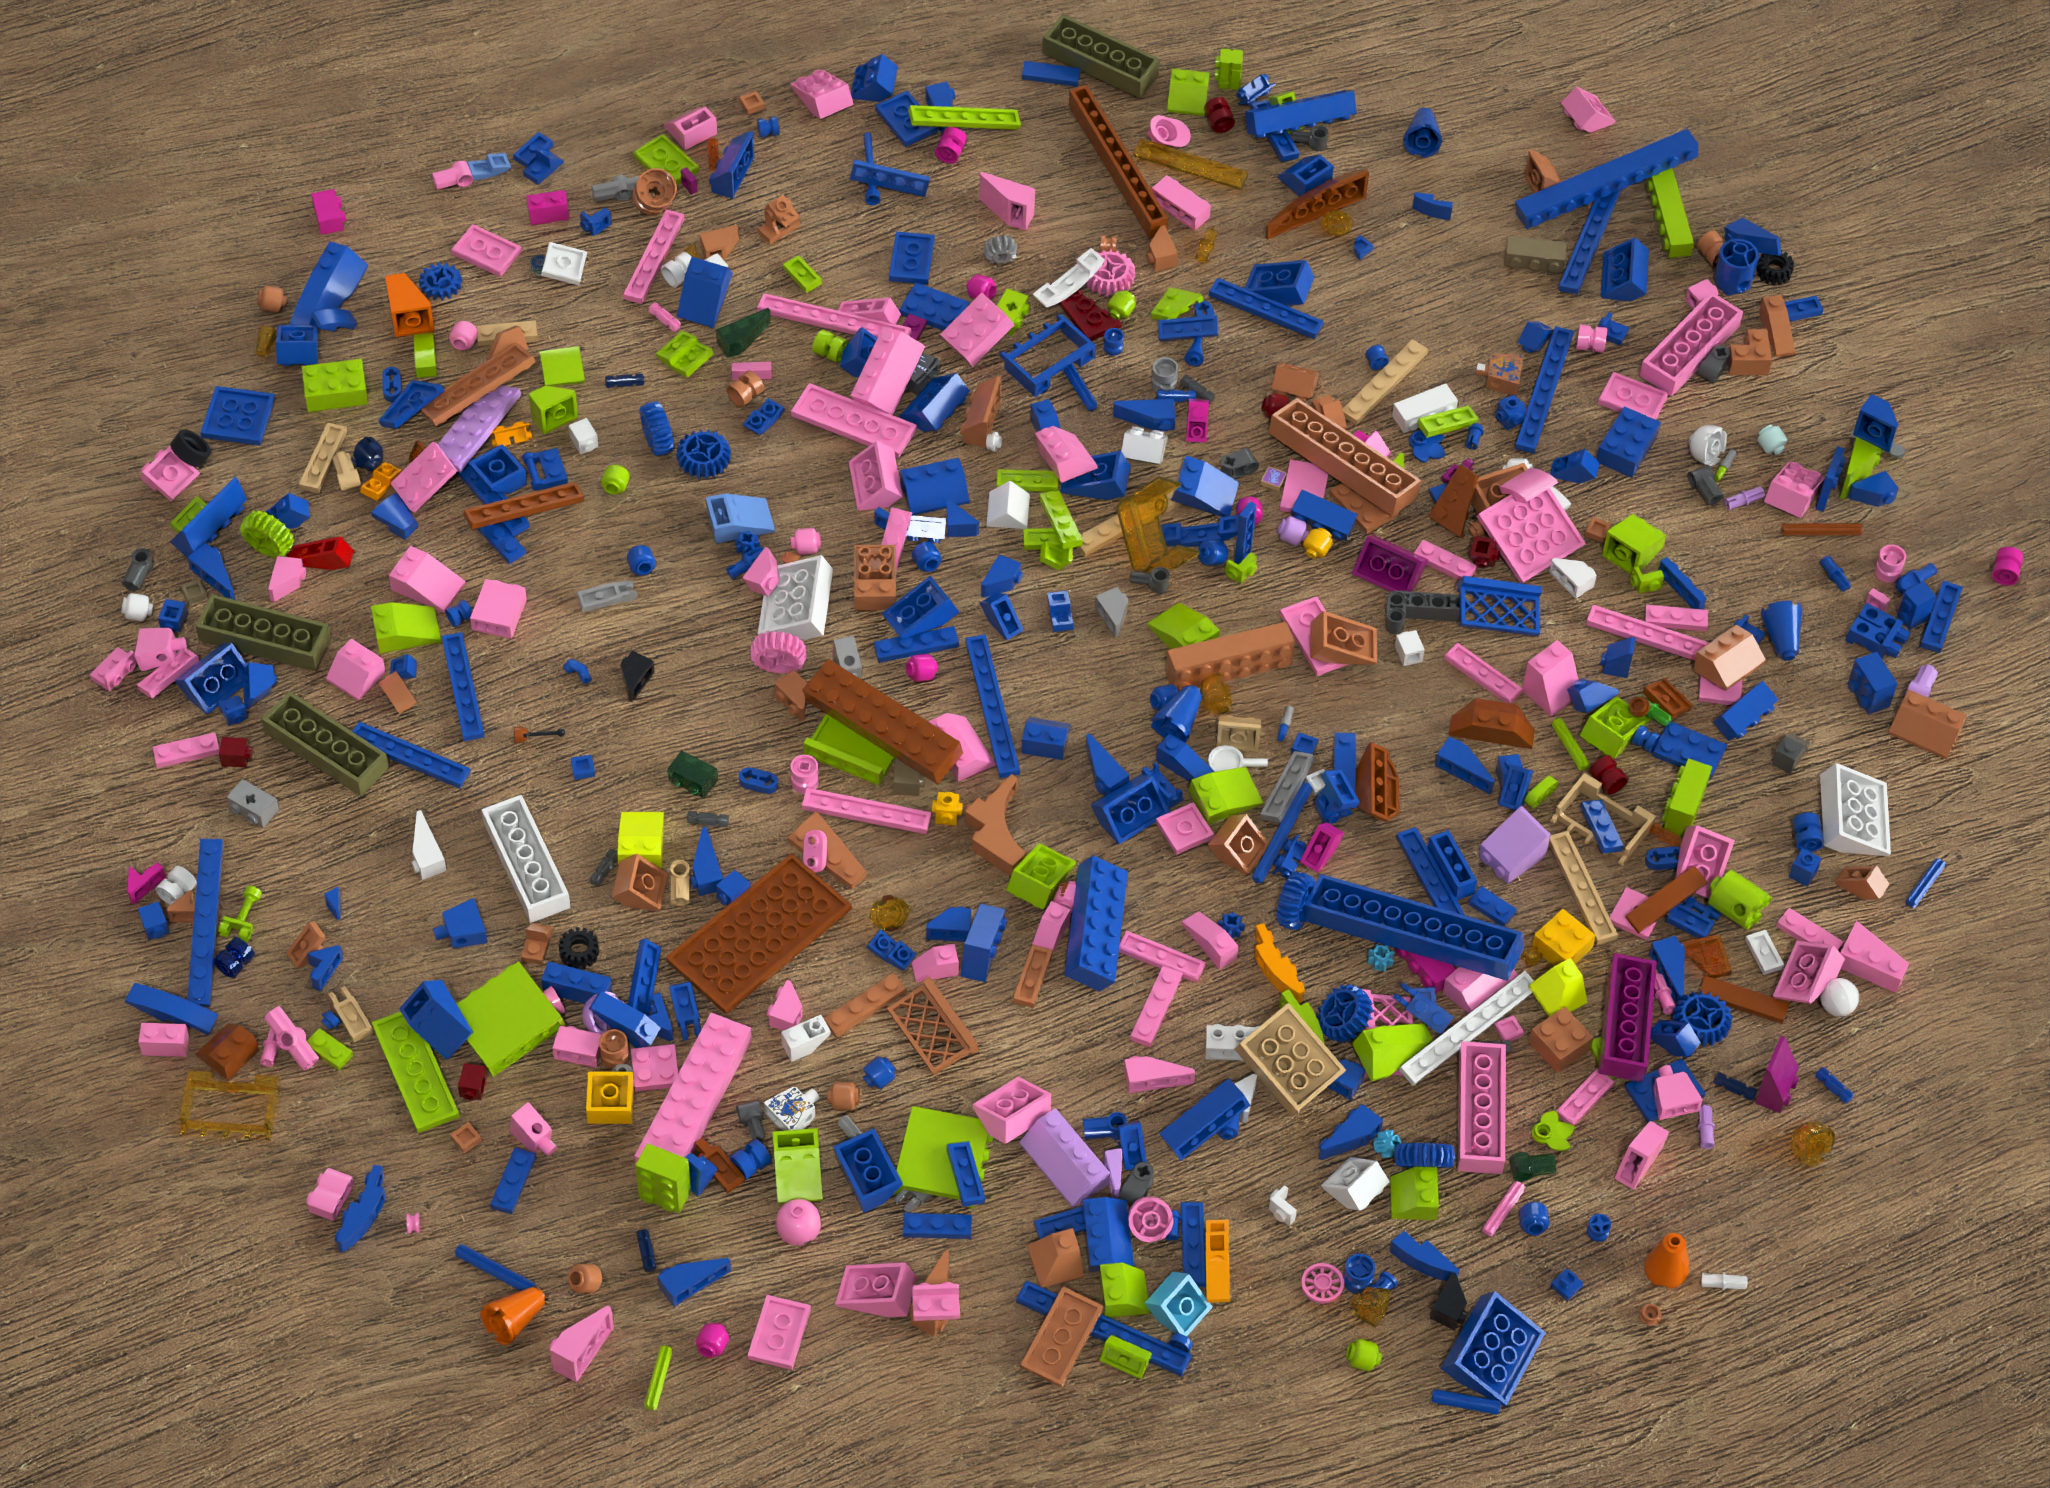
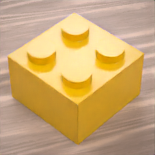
M1562 909L1534 934L1531 948L1553 966L1569 958L1576 964L1593 948L1596 935Z
M588 1072L586 1103L588 1124H633V1072Z

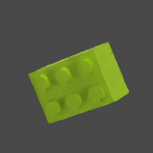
M362 359L302 366L308 412L368 405Z
M1689 758L1685 766L1681 765L1677 781H1675L1671 791V797L1668 799L1665 807V813L1662 818V822H1665L1663 831L1684 837L1687 826H1693L1713 766Z
M647 1143L635 1165L639 1198L648 1204H657L666 1211L680 1213L691 1193L689 1161L687 1158Z

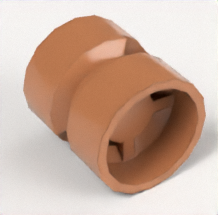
M1717 231L1707 232L1697 242L1698 250L1703 256H1706L1707 261L1715 268L1720 248L1724 244L1723 238Z
M749 370L741 375L739 380H735L728 385L726 391L735 405L744 407L752 398L757 397L764 391V385L758 375Z
M617 1029L605 1031L599 1039L601 1062L609 1069H613L619 1064H627L629 1060L627 1036Z

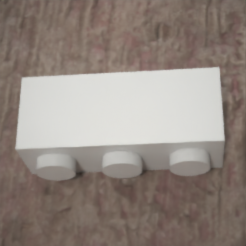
M1443 384L1394 403L1392 417L1403 433L1410 430L1413 431L1419 428L1417 425L1419 418L1456 409L1458 400L1448 385Z

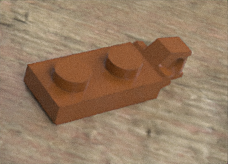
M703 1137L695 1142V1148L700 1153L698 1157L704 1156L717 1167V1172L713 1178L727 1194L745 1182V1176L719 1146L712 1145L710 1147Z

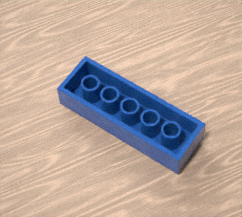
M1092 855L1078 865L1064 976L1100 992L1113 984L1116 978L1128 871Z

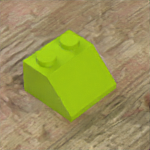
M1172 68L1167 112L1205 116L1204 106L1207 103L1210 72Z
M546 385L529 393L531 419L543 435L578 418L576 392L574 390Z
M1413 1167L1390 1177L1391 1219L1436 1220L1439 1209L1437 1167Z
M1125 1263L1100 1265L1099 1282L1105 1316L1111 1318L1150 1314V1310L1145 1305V1302L1148 1300L1143 1270Z

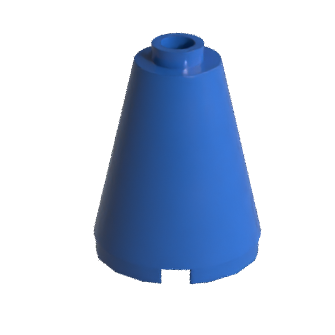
M1420 108L1416 111L1404 135V145L1410 154L1414 156L1415 154L1421 155V157L1425 158L1433 156L1439 151L1442 144V136L1433 111L1429 108Z
M1792 601L1771 603L1765 611L1764 607L1761 609V618L1778 657L1783 658L1785 661L1793 660L1799 654L1802 605L1798 602L1797 605H1792Z
M1194 685L1184 686L1152 717L1151 721L1153 723L1151 726L1156 733L1164 739L1170 733L1185 743L1188 741L1202 700V694L1198 687Z

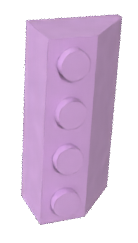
M1056 1108L1039 1118L1019 1141V1145L1072 1208L1082 1203L1083 1199H1088L1109 1185L1110 1172Z

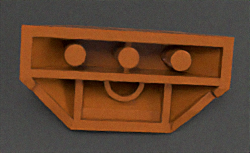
M1475 698L1452 716L1449 736L1532 749L1535 729L1518 705Z
M1371 742L1368 744L1356 768L1355 794L1360 801L1357 807L1368 815L1387 822L1399 814V776L1393 762L1389 758L1388 749Z

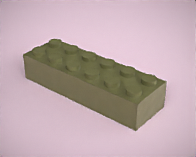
M1064 14L1059 17L1043 37V54L1071 67L1081 68L1082 72L1138 98L1144 94L1159 75V58Z
M211 594L196 624L199 641L217 646L222 643H232L237 651L313 671L317 670L331 641L329 624Z
M291 691L262 718L265 734L359 796H362L389 769L386 753Z

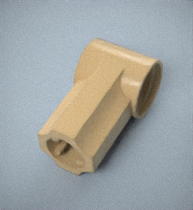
M344 451L338 452L332 458L340 490L345 491L360 487L359 474L357 469H354L350 454Z
M676 860L670 866V902L676 906H685L689 904L690 868L686 861ZM684 872L682 875H677L676 873Z

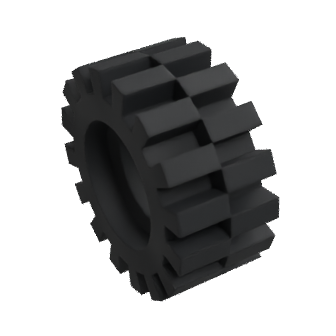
M1782 250L1779 256L1761 254L1757 266L1758 277L1761 276L1760 280H1766V284L1772 282V286H1775L1776 283H1778V286L1782 285V282L1784 284L1787 283L1791 278L1794 267V260H1792L1791 255L1787 257L1788 253L1784 252L1782 254ZM1769 265H1777L1782 269L1775 270L1770 268Z
M575 927L576 931L574 932L571 928L568 930L569 934L564 932L562 934L563 938L560 937V958L564 965L567 963L568 967L574 965L576 969L579 966H582V969H586V964L589 967L592 966V961L596 962L597 956H599L596 935L593 936L591 930L587 933V928H583L580 931L579 927ZM575 944L587 946V950L582 953H573L570 949Z

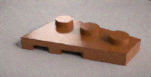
M1461 464L1428 516L1460 538H1463L1465 523L1469 516L1470 502L1473 499L1479 475Z

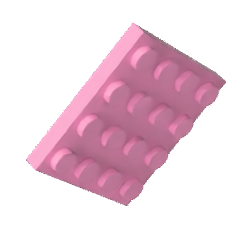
M1550 488L1527 502H1516L1513 494L1476 516L1489 537L1495 539L1497 548L1500 549V554L1521 584L1549 568L1553 558L1563 559L1586 545Z

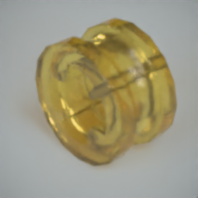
M1535 945L1527 948L1521 954V958L1526 960L1527 966L1535 965L1543 957V954L1538 952L1539 949Z

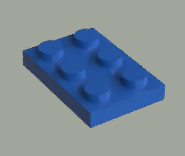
M908 90L875 105V111L905 147L938 132V126L911 125L908 109L910 105H920Z
M896 231L889 281L917 282L928 285L935 235Z
M916 282L901 305L899 312L904 317L912 314L927 320V325L944 331L969 306V301Z
M1671 722L1665 727L1652 756L1677 767L1685 766L1688 758L1713 766L1709 778L1711 780L1726 751L1727 744Z
M1683 1059L1669 1064L1674 1074L1680 1072L1687 1073L1701 1098L1705 1097V1091ZM1658 1070L1645 1075L1642 1082L1632 1081L1625 1085V1090L1647 1123L1658 1119L1653 1093L1655 1079L1660 1077Z

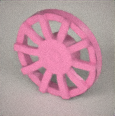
M1327 1263L1311 1265L1303 1273L1301 1280L1302 1291L1309 1300L1325 1304L1336 1301L1343 1292V1275L1336 1267ZM1320 1269V1273L1316 1274L1313 1270ZM1324 1269L1331 1270L1329 1274L1324 1273ZM1311 1273V1275L1314 1277V1280L1306 1278L1307 1275ZM1335 1273L1338 1278L1332 1280L1331 1276ZM1305 1282L1312 1283L1313 1285L1306 1287ZM1340 1282V1288L1332 1285ZM1315 1289L1313 1294L1309 1292V1290ZM1330 1289L1337 1291V1293L1333 1295ZM1319 1292L1321 1293V1298L1316 1297ZM1326 1292L1330 1296L1329 1298H1325Z

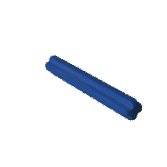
M460 1244L455 1250L456 1257L520 1291L536 1287L534 1282L463 1244Z

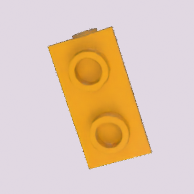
M524 421L512 424V427L508 428L504 426L496 427L490 434V438H495L491 439L492 446L497 447L501 444L510 446L511 437L514 438L515 444L528 442L529 439H532L531 431H527L530 424H524Z

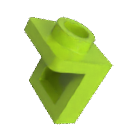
M1045 541L1041 544L1040 562L1060 571L1072 562L1073 548L1061 549Z
M1250 552L1239 565L1228 559L1225 566V574L1230 579L1242 583L1257 570V556Z
M1638 566L1633 567L1630 582L1633 587H1636L1638 594L1649 591L1654 592L1662 588L1664 580L1662 570L1642 575Z

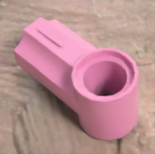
M458 161L450 169L432 173L437 190L456 184L465 187L470 185L474 179L465 161Z

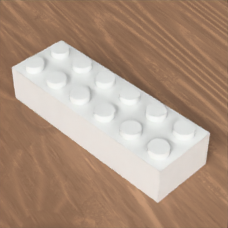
M522 795L481 809L484 826L529 922L532 923L571 908L568 891Z

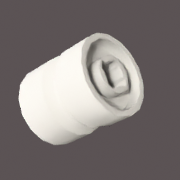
M686 252L676 256L675 261L670 260L661 266V273L664 279L673 288L684 282L691 256Z
M175 866L167 875L168 879H163L155 890L163 901L171 905L186 892L192 890L196 886L197 881L185 868Z

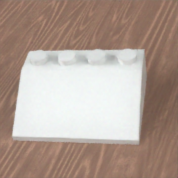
M822 555L778 565L780 582L769 597L763 596L758 635L760 633L765 634L766 631L774 632L776 630L777 632L783 631L786 634L791 633L792 636H798L802 640L824 636L833 568Z
M1834 764L1820 774L1824 846L1842 853L1889 856L1891 850L1887 783L1840 764Z

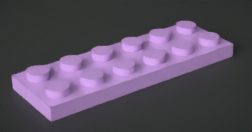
M500 385L493 392L482 396L479 401L468 405L441 439L438 445L457 469V472H461L490 436L491 432L522 395L520 388Z

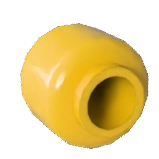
M1320 527L1311 529L1303 541V547L1306 550L1305 554L1313 559L1325 557L1333 544L1332 535Z

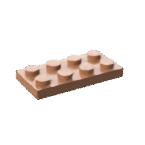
M1063 1286L1020 1365L1021 1368L1062 1388L1102 1314L1104 1306Z

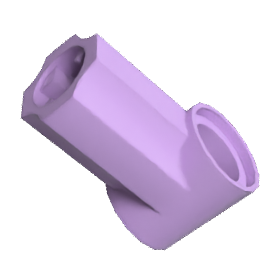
M1929 664L1922 665L1915 680L1911 681L1906 693L1908 690H1911L1928 698L1931 687L1938 675L1935 667Z

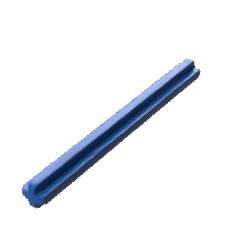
M1303 782L1252 875L1255 883L1262 884L1313 790L1310 783Z

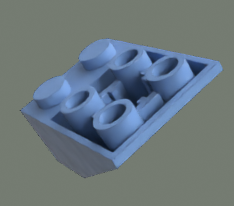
M727 493L705 497L706 512L715 544L740 539L739 533L750 531L754 535L775 532L766 498Z

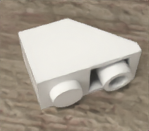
M819 1015L782 1031V1046L791 1062L811 1054L831 1034V1031L822 1015Z

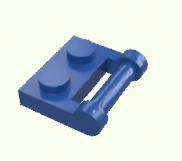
M557 448L523 454L522 459L524 464L527 465L533 490L538 491L568 483ZM540 462L545 479L539 478L535 463Z

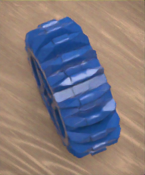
M656 401L641 406L639 414L642 430L651 452L655 456H662L673 451V434L662 405Z
M700 429L699 433L692 431L691 436L686 434L684 439H680L676 458L680 468H683L684 473H689L690 477L697 475L699 480L701 476L707 479L711 475L715 478L716 473L722 474L723 469H727L728 463L731 460V449L728 441L724 439L723 435L718 436L717 431L711 433L709 429L707 432H703Z
M1293 872L1285 881L1278 900V912L1276 914L1280 926L1290 930H1299L1304 926V903L1315 885L1313 876L1303 872Z
M1350 984L1347 986L1341 985L1339 989L1333 988L1332 994L1327 993L1328 997L1326 1000H1321L1323 1005L1318 1007L1320 1013L1316 1017L1319 1020L1322 1033L1330 1040L1349 1043L1351 1038L1356 1039L1357 1034H1361L1365 1027H1369L1367 1022L1372 1020L1370 1014L1374 1012L1371 1007L1373 1003L1369 999L1368 994L1360 987H1354Z
M1701 990L1698 995L1693 991L1690 993V996L1685 994L1683 999L1677 1002L1676 1008L1673 1011L1672 1021L1689 1023L1704 1048L1707 1043L1711 1047L1715 1042L1720 1044L1722 1039L1728 1036L1732 1026V1015L1730 1014V1007H1725V1001H1719V995L1712 997L1711 992L1704 995ZM1693 1009L1694 1012L1686 1017V1013ZM1715 1021H1719L1718 1026L1714 1028L1711 1027V1025L1714 1024Z
M1403 1143L1395 1146L1394 1159L1395 1165L1398 1167L1450 1168L1454 1165L1455 1153L1454 1147L1449 1144Z

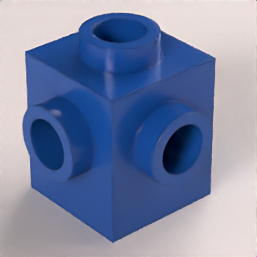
M1515 394L1508 398L1505 397L1498 402L1496 419L1506 431L1523 423L1526 411L1525 404Z

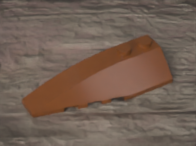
M1354 170L1344 173L1342 176L1328 180L1306 192L1281 210L1266 225L1265 238L1267 240L1365 199L1369 171Z

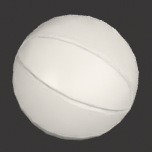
M1835 978L1829 981L1825 990L1820 994V1002L1824 1010L1829 1014L1837 1017L1847 1016L1856 1009L1859 1002V993L1856 986L1849 980Z

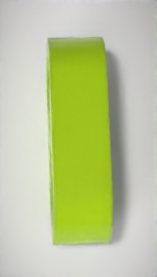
M1547 776L1528 793L1524 802L1532 809H1535L1557 789L1559 782L1552 776Z

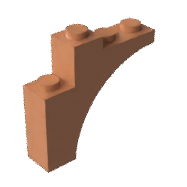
M1012 774L1006 780L1003 779L998 785V789L994 793H990L985 801L978 797L974 803H969L964 811L965 823L976 830L971 838L972 851L1009 876L1012 875L1013 870L1026 857V852L1017 845L1010 835L1005 821L1007 806L1018 790V778Z

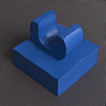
M1566 1268L1551 1282L1550 1287L1568 1301L1583 1287V1282L1577 1278L1576 1274Z

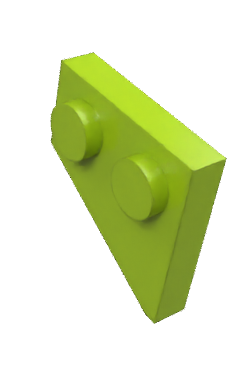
M1170 287L1151 312L1152 319H1176L1178 315L1189 310L1188 306L1194 302L1200 304L1203 301L1202 294Z

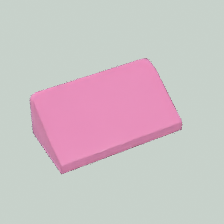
M771 362L732 363V380H739V377L749 370L757 374L760 379H772Z

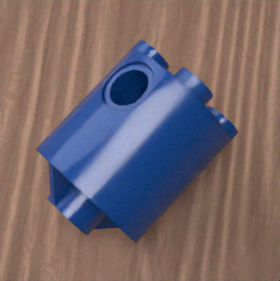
M1731 239L1720 248L1714 281L1723 290L1724 294L1728 296L1743 293L1752 287L1759 253L1751 242L1744 239Z

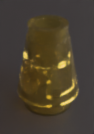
M262 326L258 330L256 354L258 356L267 357L277 337L274 328Z

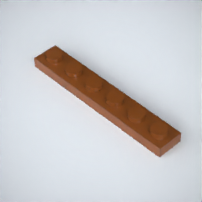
M577 482L465 509L463 516L470 528L476 529L583 502L584 494Z

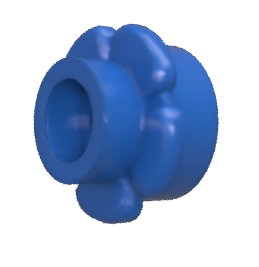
M330 1010L325 1014L322 1013L324 1018L321 1021L330 1030L333 1027L338 1029L337 1026L341 1021Z

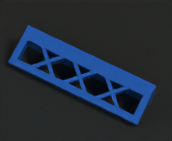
M854 159L850 180L925 197L930 177Z

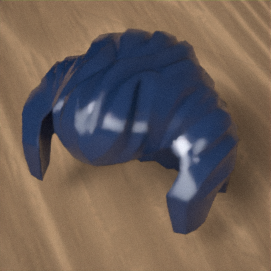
M364 437L357 443L353 452L355 460L351 458V461L356 467L373 471L382 462V446L373 437Z

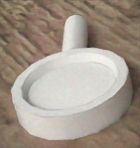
M1223 745L1211 751L1208 758V766L1214 772L1240 767H1268V759L1243 758L1242 753L1233 746Z

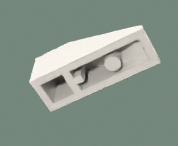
M420 810L417 811L412 851L414 861H411V865L415 874L419 873L422 880L445 872L446 865L445 859Z

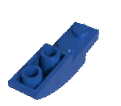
M373 1165L371 1172H368L366 1175V1187L364 1192H360L358 1203L350 1202L349 1208L344 1210L342 1216L343 1225L341 1229L337 1230L335 1235V1242H337L339 1252H345L360 1240L378 1217L386 1200L385 1190L381 1187L384 1180L382 1166Z

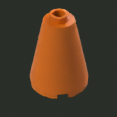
M1667 1234L1646 1256L1644 1271L1653 1284L1667 1286L1666 1288H1675L1686 1281L1690 1272L1686 1242L1680 1234Z
M530 1287L485 1304L482 1307L484 1310L480 1312L486 1330L489 1334L494 1332L497 1336L495 1340L498 1343L509 1345L545 1305V1295L540 1289Z

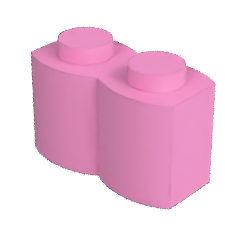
M327 1168L324 1173L319 1175L314 1192L311 1191L307 1197L306 1203L308 1204L309 1212L335 1221L353 1189V1177Z

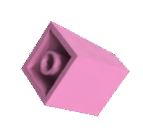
M1557 640L1527 663L1522 691L1551 717L1572 702L1567 689L1578 680L1572 652Z

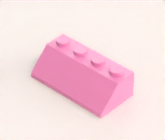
M883 326L850 396L854 401L893 415L925 346L901 331Z

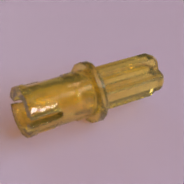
M1214 227L1207 229L1204 238L1199 243L1200 247L1195 255L1199 262H1206L1210 251L1215 247L1214 242L1218 231Z

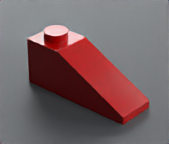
M341 536L294 545L291 547L292 549L287 557L302 559L303 567L336 570L350 566L354 550Z

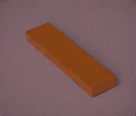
M1706 975L1701 987L1704 995H1707L1709 992H1711L1712 997L1719 995V1001H1725L1726 1006L1783 1024L1789 1006L1787 1001L1775 999L1774 997Z

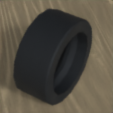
M180 430L170 443L174 454L183 462L194 467L202 466L211 454V449L207 442L189 430Z

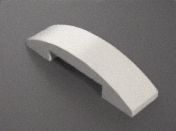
M1090 248L1077 258V264L1051 285L1047 282L1033 293V297L1046 308L1065 300L1080 289L1104 263V258Z

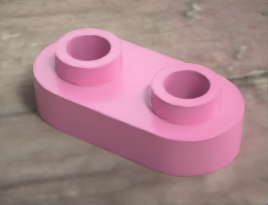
M811 830L804 837L803 863L814 873H818L824 870L826 866L827 837L821 830ZM813 837L815 838V844L812 843ZM812 859H813L814 862H815L813 866H812V864H811V860H812Z

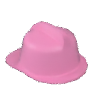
M1160 115L1152 118L1150 129L1147 132V136L1150 137L1151 141L1161 147L1166 145L1183 147L1189 143L1191 138L1190 130L1183 122Z

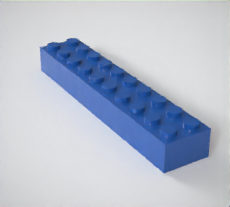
M1320 874L1304 903L1305 922L1508 981L1524 949L1523 932Z

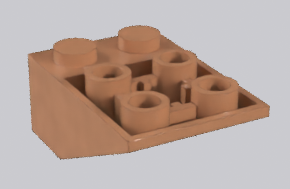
M854 545L855 610H887L896 603L895 545Z

